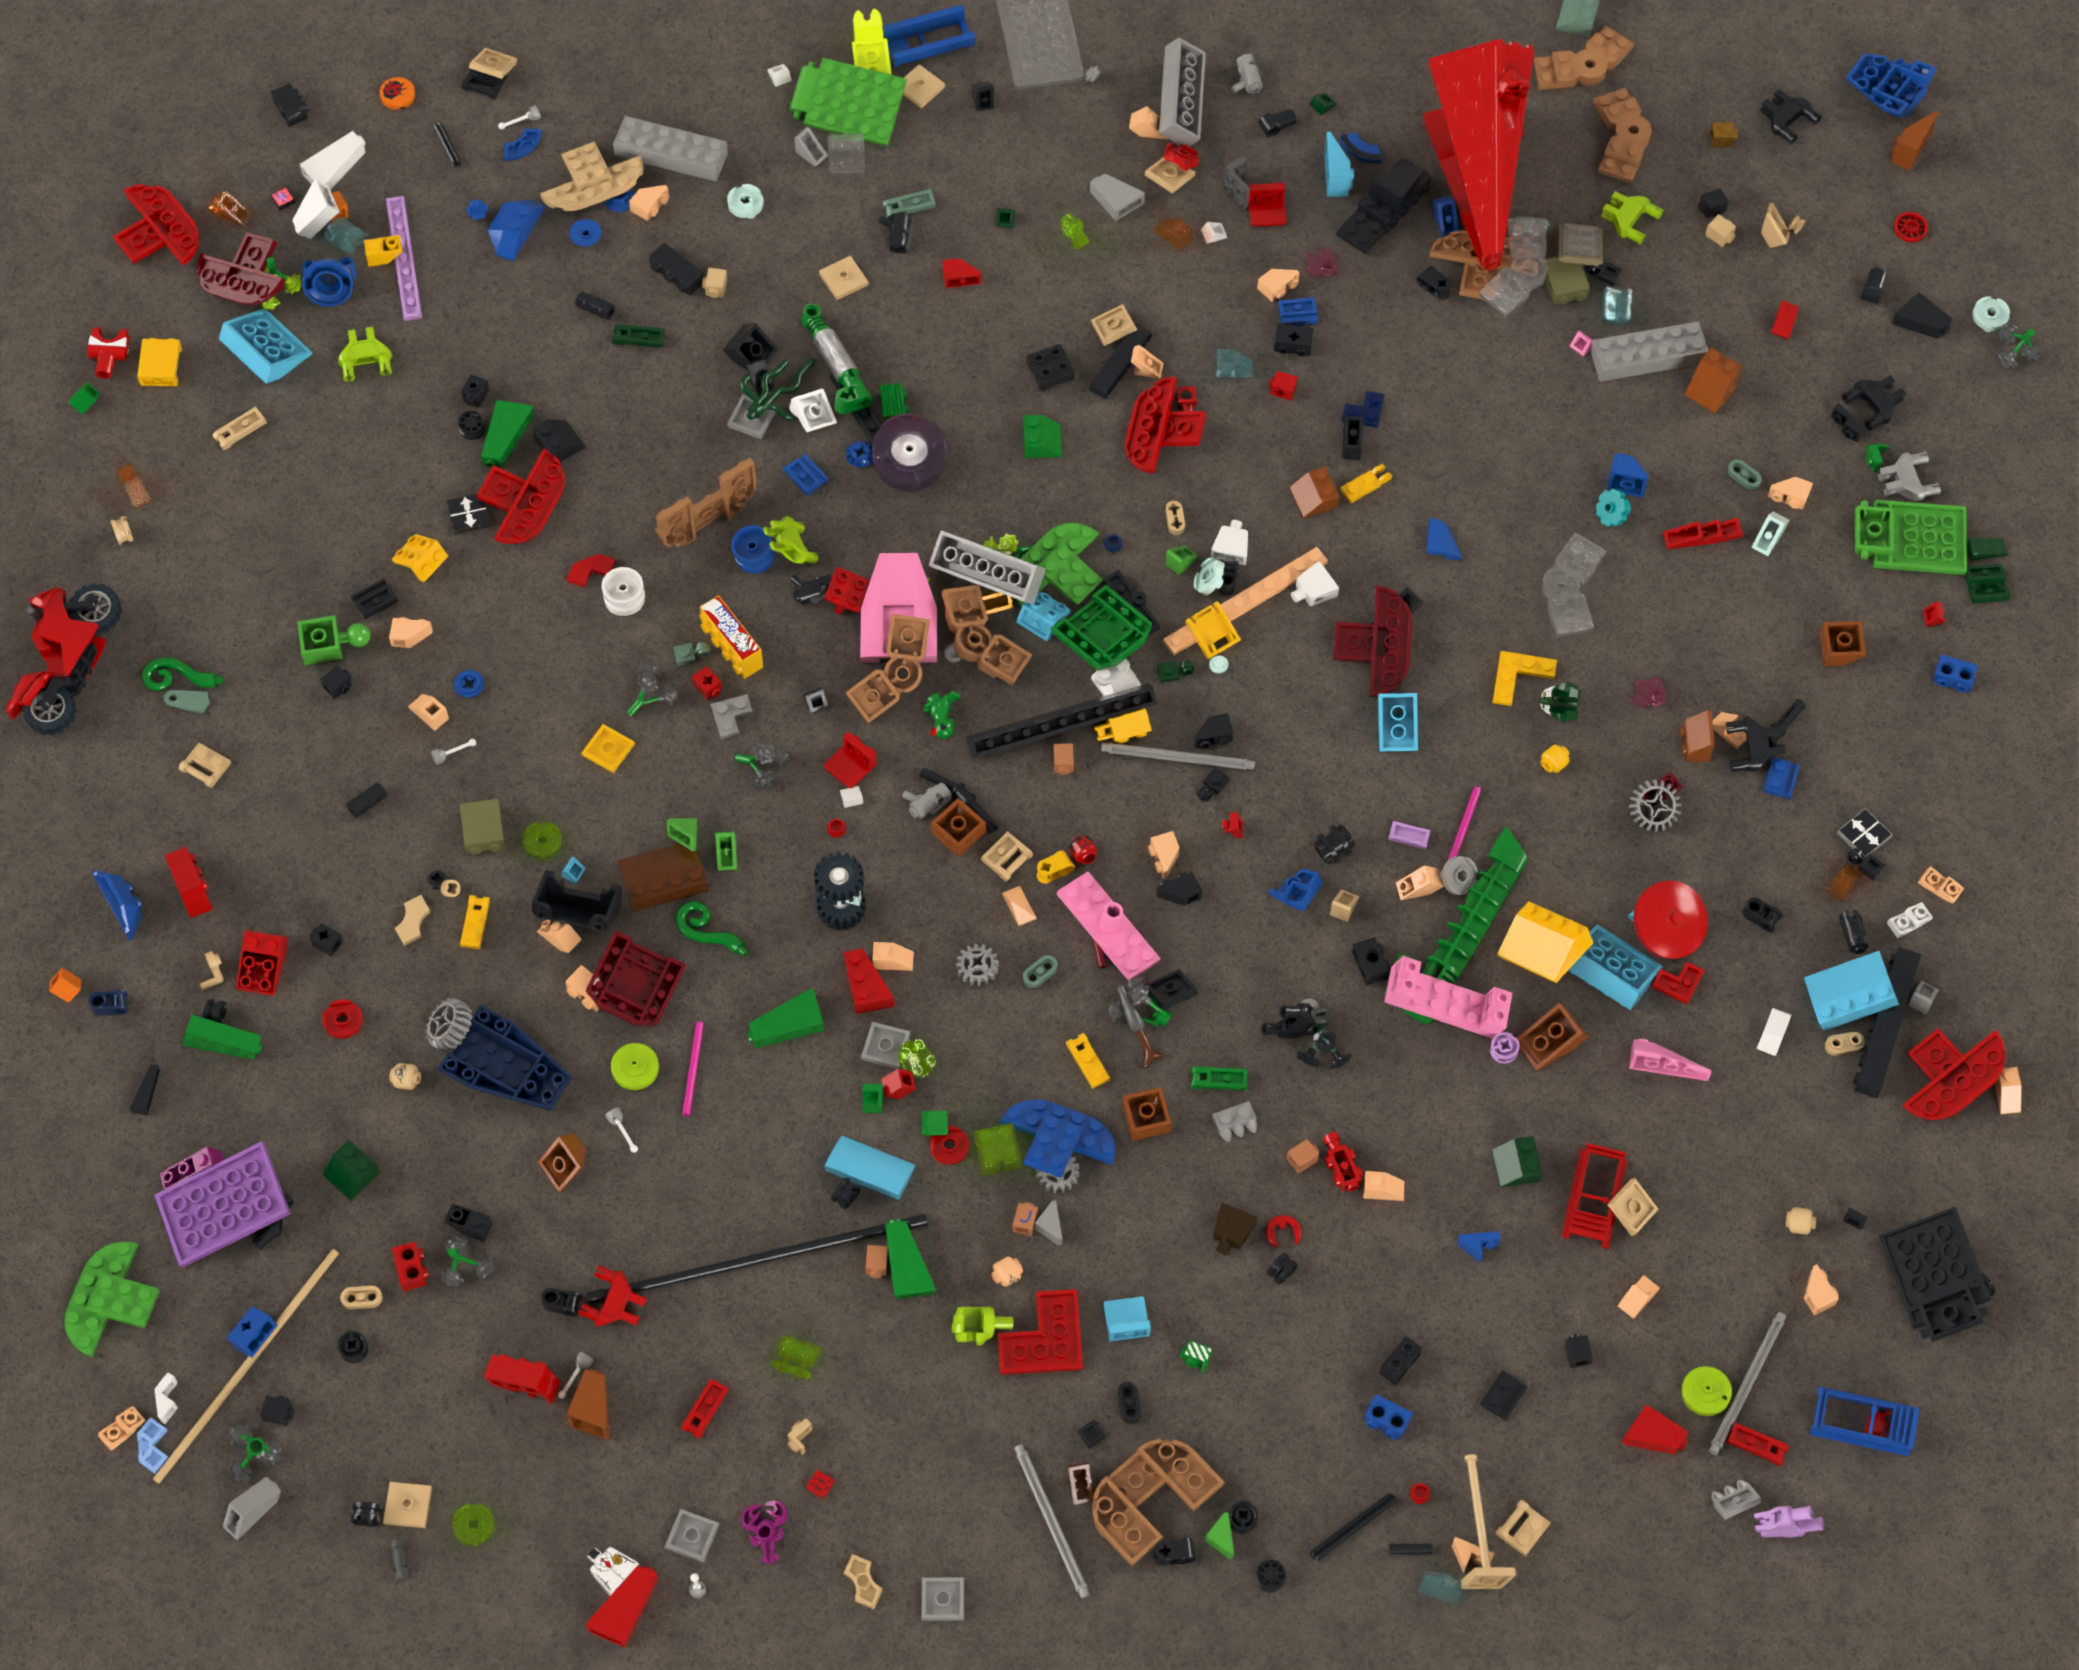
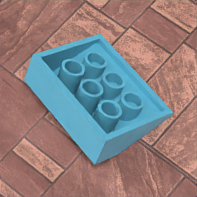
M265 308L223 322L219 340L266 384L282 378L312 354V351Z
M1596 924L1589 932L1593 944L1574 963L1569 971L1603 992L1606 996L1611 997L1623 1007L1631 1010L1663 966Z
M1880 951L1804 977L1813 1008L1823 1031L1899 1005Z

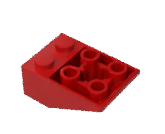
M255 930L244 931L236 990L275 995L287 952L289 936Z

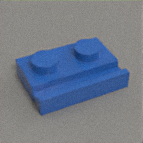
M1315 297L1278 301L1282 324L1296 326L1318 323Z
M806 453L801 458H797L784 467V472L806 496L819 489L822 484L828 482V477Z
M1772 757L1763 792L1790 800L1800 764L1797 763L1796 765L1791 763V761Z

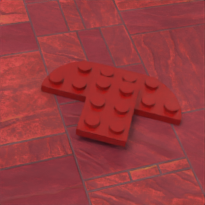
M138 184L124 189L126 197L143 216V219L113 236L114 241L130 261L135 264L166 245L182 266L187 264L196 254L199 247V233L195 222L168 190L157 185L153 187Z
M1175 376L1154 382L1155 385L1147 391L1144 390L1135 402L1125 439V451L1132 465L1140 471L1155 473L1161 446H1199L1207 416L1205 411H1170L1178 381Z
M543 449L526 480L494 465L477 494V499L508 513L496 533L494 541L503 544L524 543L536 537L545 527L562 496L565 485V473L560 465L561 463L556 456L552 458L547 449Z
M1939 1028L1907 1053L1931 1082L1905 1102L1903 1107L1912 1115L1925 1120H1943L1962 1111L1994 1085L2004 1070L2006 1051L1999 1033L1994 1030L1963 1055Z

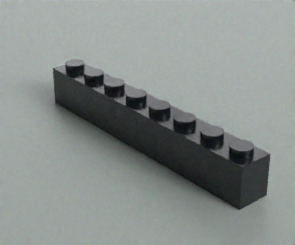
M1898 947L1896 953H1891L1888 964L1892 966L1890 970L1887 969V973L1899 1005L1873 1014L1876 1015V1019L1871 1021L1868 1032H1871V1036L1866 1038L1863 1046L1866 1053L1865 1056L1861 1055L1858 1063L1861 1070L1860 1073L1856 1072L1853 1079V1084H1856L1854 1090L1856 1092L1878 1098L1881 1092L1921 954L1901 947Z

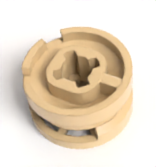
M122 516L117 521L111 520L119 545H122L125 541H134L126 516Z

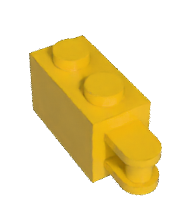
M1145 708L1106 719L1107 723L1094 727L1095 731L1098 732V741L1111 738L1115 742L1118 741V743L1127 742L1133 736H1136V738L1144 737L1147 735V732L1152 731ZM1105 728H1108L1110 733L1106 734Z

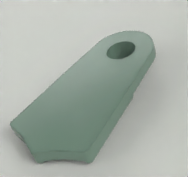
M170 690L164 695V701L168 706L203 714L210 705L208 692ZM172 697L177 698L175 701L170 700Z

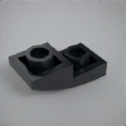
M1838 403L1833 408L1831 417L1837 424L1843 425L1841 432L1847 439L1857 442L1861 434L1860 426L1854 417Z

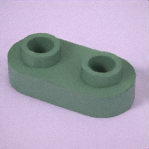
M1733 460L1729 463L1727 472L1731 478L1748 490L1759 488L1762 477L1756 470L1742 460Z
M1050 955L1041 957L1024 971V984L1029 988L1040 986L1057 972V960ZM1050 965L1051 968L1045 969L1044 966ZM1030 977H1035L1036 980H1035V981H1030L1029 978H1030Z

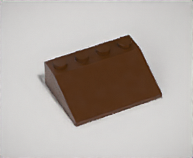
M680 843L618 860L633 912L709 891L697 850L693 852Z

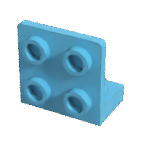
M1040 592L1037 594L1034 604L1026 602L1022 605L1016 623L1043 640L1048 641L1053 634L1051 633V627L1064 617L1070 615L1071 609L1067 608L1065 604L1054 600L1050 595Z
M1144 1297L1104 1302L1109 1342L1150 1336L1151 1327L1150 1321L1147 1319Z

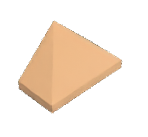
M1020 886L1002 893L1018 926L1037 919Z

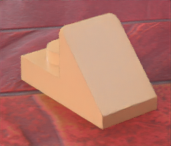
M1135 346L1131 363L1135 365L1133 375L1160 379L1164 363L1142 346Z
M1721 712L1713 720V729L1738 749L1747 741L1746 733L1743 731L1727 734L1725 723L1737 721L1739 716Z
M1643 1275L1635 1285L1631 1286L1618 1304V1307L1634 1319L1660 1288Z
M1455 1537L1452 1548L1463 1573L1470 1558L1473 1559L1475 1564L1482 1566L1479 1546ZM1489 1551V1558L1491 1564L1494 1553Z

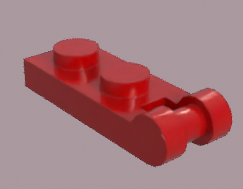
M710 1379L685 1419L681 1429L694 1433V1436L700 1439L729 1392V1388ZM695 1419L701 1421L698 1426L693 1424Z
M1738 1423L1734 1424L1727 1444L1768 1460L1777 1466L1783 1465L1784 1453H1787L1789 1449L1787 1444ZM1771 1447L1776 1449L1775 1454L1770 1452Z

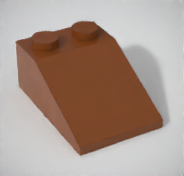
M1938 111L1932 112L1907 127L1902 135L1898 134L1890 154L1893 156L1891 163L1911 171L1933 131L1939 114Z
M1558 1003L1517 1037L1519 1048L1537 1071L1573 1051L1589 1038L1572 1013L1561 1003Z

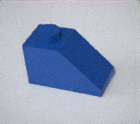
M1449 196L1431 200L1433 215L1441 237L1444 238L1451 232L1459 231L1455 200Z

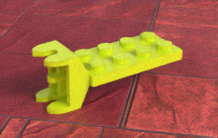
M873 9L870 14V20L866 21L863 14L859 10L856 11L853 17L855 42H852L854 66L892 75L887 38L883 39L880 13L878 10Z

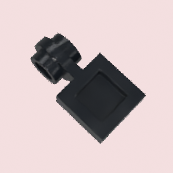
M1606 261L1603 267L1600 264L1598 266L1585 265V271L1588 274L1595 275V273H1599L1597 279L1611 286H1614L1622 270Z
M1214 768L1203 780L1205 786L1199 789L1197 796H1199L1201 801L1207 802L1213 795L1212 790L1219 794L1229 783L1230 778L1217 768Z
M1858 848L1851 849L1847 853V860L1851 864L1860 863L1857 869L1871 880H1874L1885 867V864L1872 854L1865 858L1863 852Z

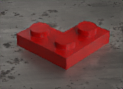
M1686 962L1679 977L1660 969L1651 988L1687 1005L1705 970L1689 962Z

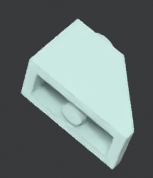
M1774 511L1770 513L1752 548L1769 556L1790 520Z

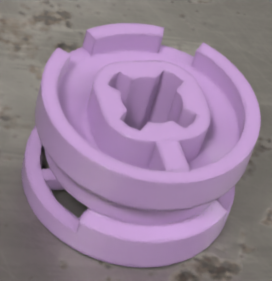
M1502 1032L1497 1034L1493 1038L1490 1047L1492 1058L1502 1064L1514 1061L1519 1051V1041L1511 1033Z

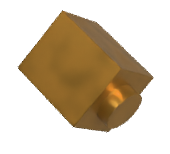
M1734 122L1712 123L1710 129L1712 147H1732L1734 141L1738 138V131L1734 129Z

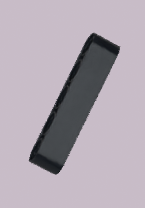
M1135 324L1137 330L1126 335L1091 382L1089 391L1107 399V395H1110L1117 386V381L1120 382L1128 371L1127 368L1129 369L1132 366L1131 359L1134 347L1140 345L1145 348L1146 343H1149L1152 338V332Z

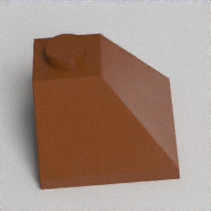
M575 1133L559 1136L538 1161L559 1193L567 1187L584 1166L586 1148Z

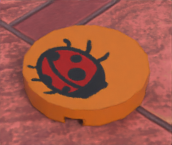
M395 77L386 80L379 90L383 105L394 110L408 107L415 98V88L406 78Z

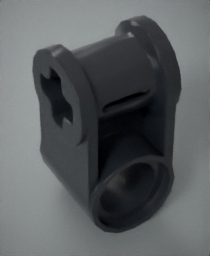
M1429 266L1417 277L1418 285L1423 286L1424 290H1427L1437 299L1444 300L1449 297L1451 282L1434 267Z
M1220 559L1225 566L1222 575L1223 584L1218 591L1222 595L1229 596L1235 591L1239 561L1227 562Z
M1759 898L1749 899L1743 909V916L1747 920L1767 932H1773L1775 924L1783 917L1779 909L1768 905ZM1749 907L1755 908L1757 912L1750 910Z
M547 1288L542 1292L541 1300L545 1310L567 1316H578V1303L582 1299L580 1293L555 1288ZM548 1297L556 1298L552 1303L546 1302Z
M1181 1538L1159 1543L1154 1554L1155 1562L1160 1566L1189 1564L1196 1561L1192 1538ZM1161 1551H1165V1554H1168V1556L1164 1557Z

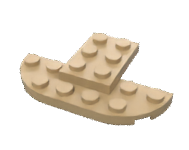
M595 142L570 150L561 155L573 181L542 192L540 196L543 202L550 208H563L564 211L580 210L618 196L637 184L636 180L640 175L642 176L644 166L641 156L607 167Z

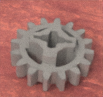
M975 944L973 949L968 945L967 952L961 950V956H957L958 963L956 964V969L959 970L958 976H963V982L970 980L971 986L974 982H977L978 986L981 985V982L987 985L988 979L994 980V974H998L997 967L999 966V961L996 960L997 954H992V948L985 950L984 944L981 948H978V945ZM988 960L990 961V964H991L990 968H988V965H987V961H988ZM965 962H966L967 965H968V969H967V970L965 969V966H964Z
M1070 1158L1062 1178L1036 1169V1172H1038L1036 1179L1040 1180V1186L1046 1185V1191L1052 1188L1054 1194H1056L1057 1189H1060L1062 1193H1064V1188L1066 1187L1071 1190V1183L1076 1184L1077 1179L1075 1177H1079V1171H1077L1079 1164H1074L1076 1158ZM1070 1174L1069 1178L1064 1181V1178Z

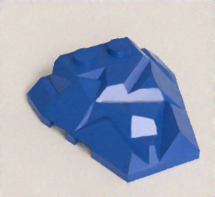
M1864 53L1846 76V80L1883 111L1899 118L1909 117L1925 96L1936 67L1914 60V63L1903 62L1902 58L1892 61L1887 60V56Z

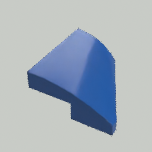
M1430 518L1426 554L1445 555L1444 559L1462 560V555L1448 525L1441 520Z
M1301 869L1293 877L1284 880V885L1277 891L1272 888L1269 894L1293 908L1304 911L1323 882L1320 873Z

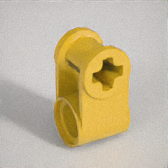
M1064 850L1058 851L1038 863L1037 879L1041 883H1050L1070 874L1075 869V866Z

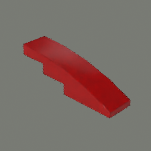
M1738 517L1719 522L1718 519L1704 524H1700L1698 521L1663 531L1667 549L1714 544L1743 537Z

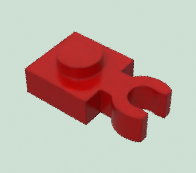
M1877 1410L1872 1435L1885 1438L1889 1422L1884 1421V1419L1888 1416L1890 1410H1885V1413H1880ZM1871 1416L1867 1419L1864 1430L1865 1434H1869Z

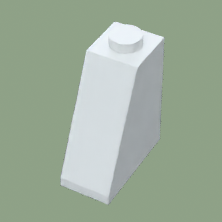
M317 180L312 183L292 220L295 225V231L300 236H305L309 239L313 238L339 213L329 186Z

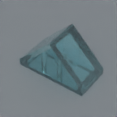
M1424 1572L1418 1589L1419 1593L1455 1605L1459 1604L1463 1591L1459 1581L1449 1574L1442 1572Z

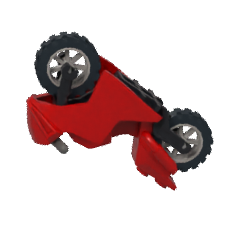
M91 583L90 586L84 585L81 587L82 589L75 591V595L71 597L70 602H66V591L59 587L41 592L28 599L32 607H27L26 612L31 614L35 622L31 638L47 665V671L26 674L15 685L14 695L6 704V713L10 719L14 720L23 711V716L28 725L35 732H40L42 735L62 733L63 729H68L71 726L70 723L75 720L74 714L77 712L73 697L80 694L82 687H86L85 680L89 674L91 675L106 645L105 638L93 636L101 635L102 632H109V629L114 628L116 622H119L121 619V602L115 591L109 586L105 587L101 583L99 585ZM102 599H104V600H106V601L108 602V603H105V604L100 605ZM108 608L107 613H105L103 609ZM39 711H43L40 715L36 716ZM46 716L48 718V721L41 719Z

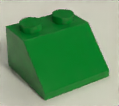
M1023 415L1025 458L1062 457L1060 424L1043 415Z

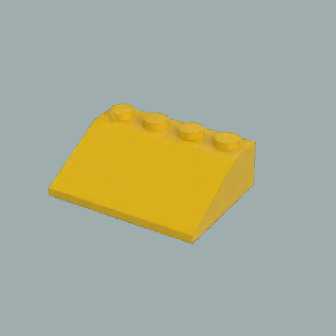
M1528 902L1516 914L1497 955L1504 960L1557 983L1593 944V940L1586 926Z

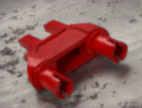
M599 1264L596 1269L598 1271L595 1272L594 1277L611 1283L612 1287L603 1308L599 1310L583 1303L581 1309L584 1310H579L578 1315L595 1321L596 1326H602L619 1319L636 1325L640 1316L626 1311V1306L629 1301L645 1306L648 1298L632 1291L622 1270H616L615 1272Z

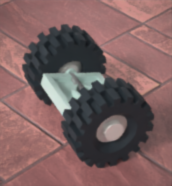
M837 852L835 856H833V853H829V858L822 857V863L818 861L816 864L817 869L814 870L815 889L819 892L816 898L818 916L821 917V921L824 924L827 922V926L830 928L834 925L835 930H839L843 926V929L847 930L848 925H851L852 928L855 927V922L860 923L862 921L861 917L865 915L866 899L865 894H863L864 871L860 861L857 862L855 856L850 858L849 853L846 852L844 856L841 855V852Z

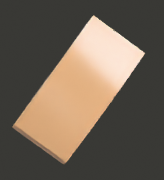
M1931 866L1927 868L1918 881L1920 885L1950 903H1954L1964 890V887L1950 876L1945 878Z
M131 1406L118 1415L115 1422L100 1431L99 1437L112 1451L136 1432L146 1420L134 1406Z

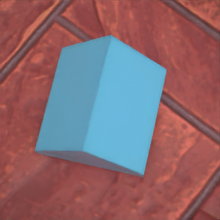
M572 857L562 871L561 877L576 884L586 868L575 857Z

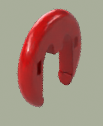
M1278 1215L1268 1222L1265 1230L1266 1238L1275 1248H1278L1274 1233L1276 1226L1283 1230L1286 1229V1224H1289L1293 1229L1295 1244L1299 1243L1302 1237V1229L1299 1222L1293 1217Z

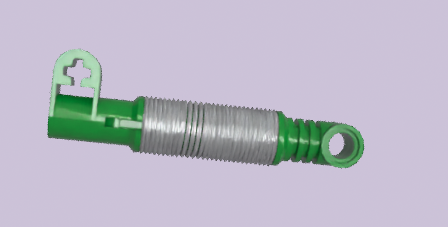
M812 303L805 305L801 323L812 334L813 343L840 385L844 386V388L836 392L834 409L840 414H848L868 407L872 403L873 398L860 379L859 371L834 330L825 323L821 316L820 307Z

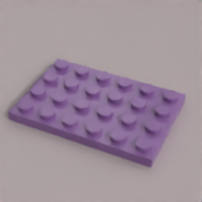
M262 1141L155 1194L178 1264L182 1268L291 1214L267 1147Z

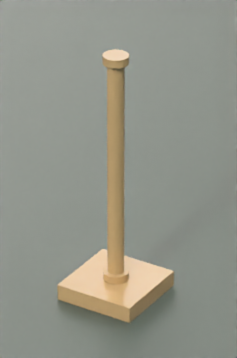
M1470 1454L1464 1458L1468 1464L1482 1567H1475L1461 1580V1588L1500 1589L1516 1576L1515 1567H1491L1476 1468L1477 1455Z

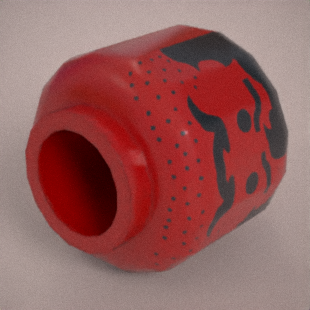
M1083 835L1072 839L1069 845V852L1077 863L1090 864L1095 860L1098 849L1090 837Z

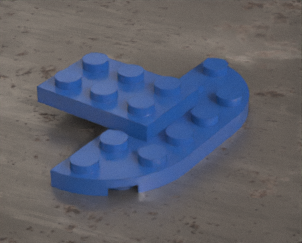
M1038 1099L1026 1100L1013 1105L1004 1113L1000 1120L1002 1125L1035 1136L1024 1159V1165L1062 1178L1074 1151L1110 1165L1114 1163L1116 1146L1111 1132L1103 1123L1088 1115L1053 1102Z

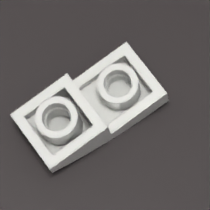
M1921 902L1907 908L1904 913L1890 918L1887 924L1895 936L1900 938L1929 922L1933 917Z

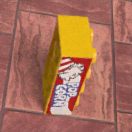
M718 595L700 606L701 615L699 617L702 621V630L705 634L709 633L711 635V640L716 648H721L725 660L731 661L737 675L741 674L745 679L762 669L763 660L760 647L721 597Z

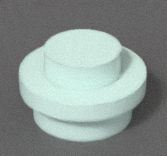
M1220 655L1214 656L1209 662V667L1214 673H1224L1228 669V660Z

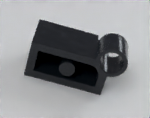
M289 83L271 91L273 102L288 127L308 119L306 113L309 111L305 101L301 102V96L297 88L293 89Z

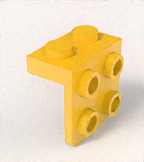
M416 534L411 536L408 542L396 552L392 561L395 564L411 568L421 582H425L448 555L437 540Z

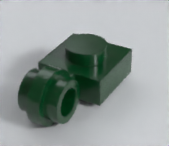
M1176 660L1157 664L1160 683L1179 680V673H1182L1184 676L1191 675L1195 669L1194 664L1190 660L1182 661L1179 667L1176 665Z

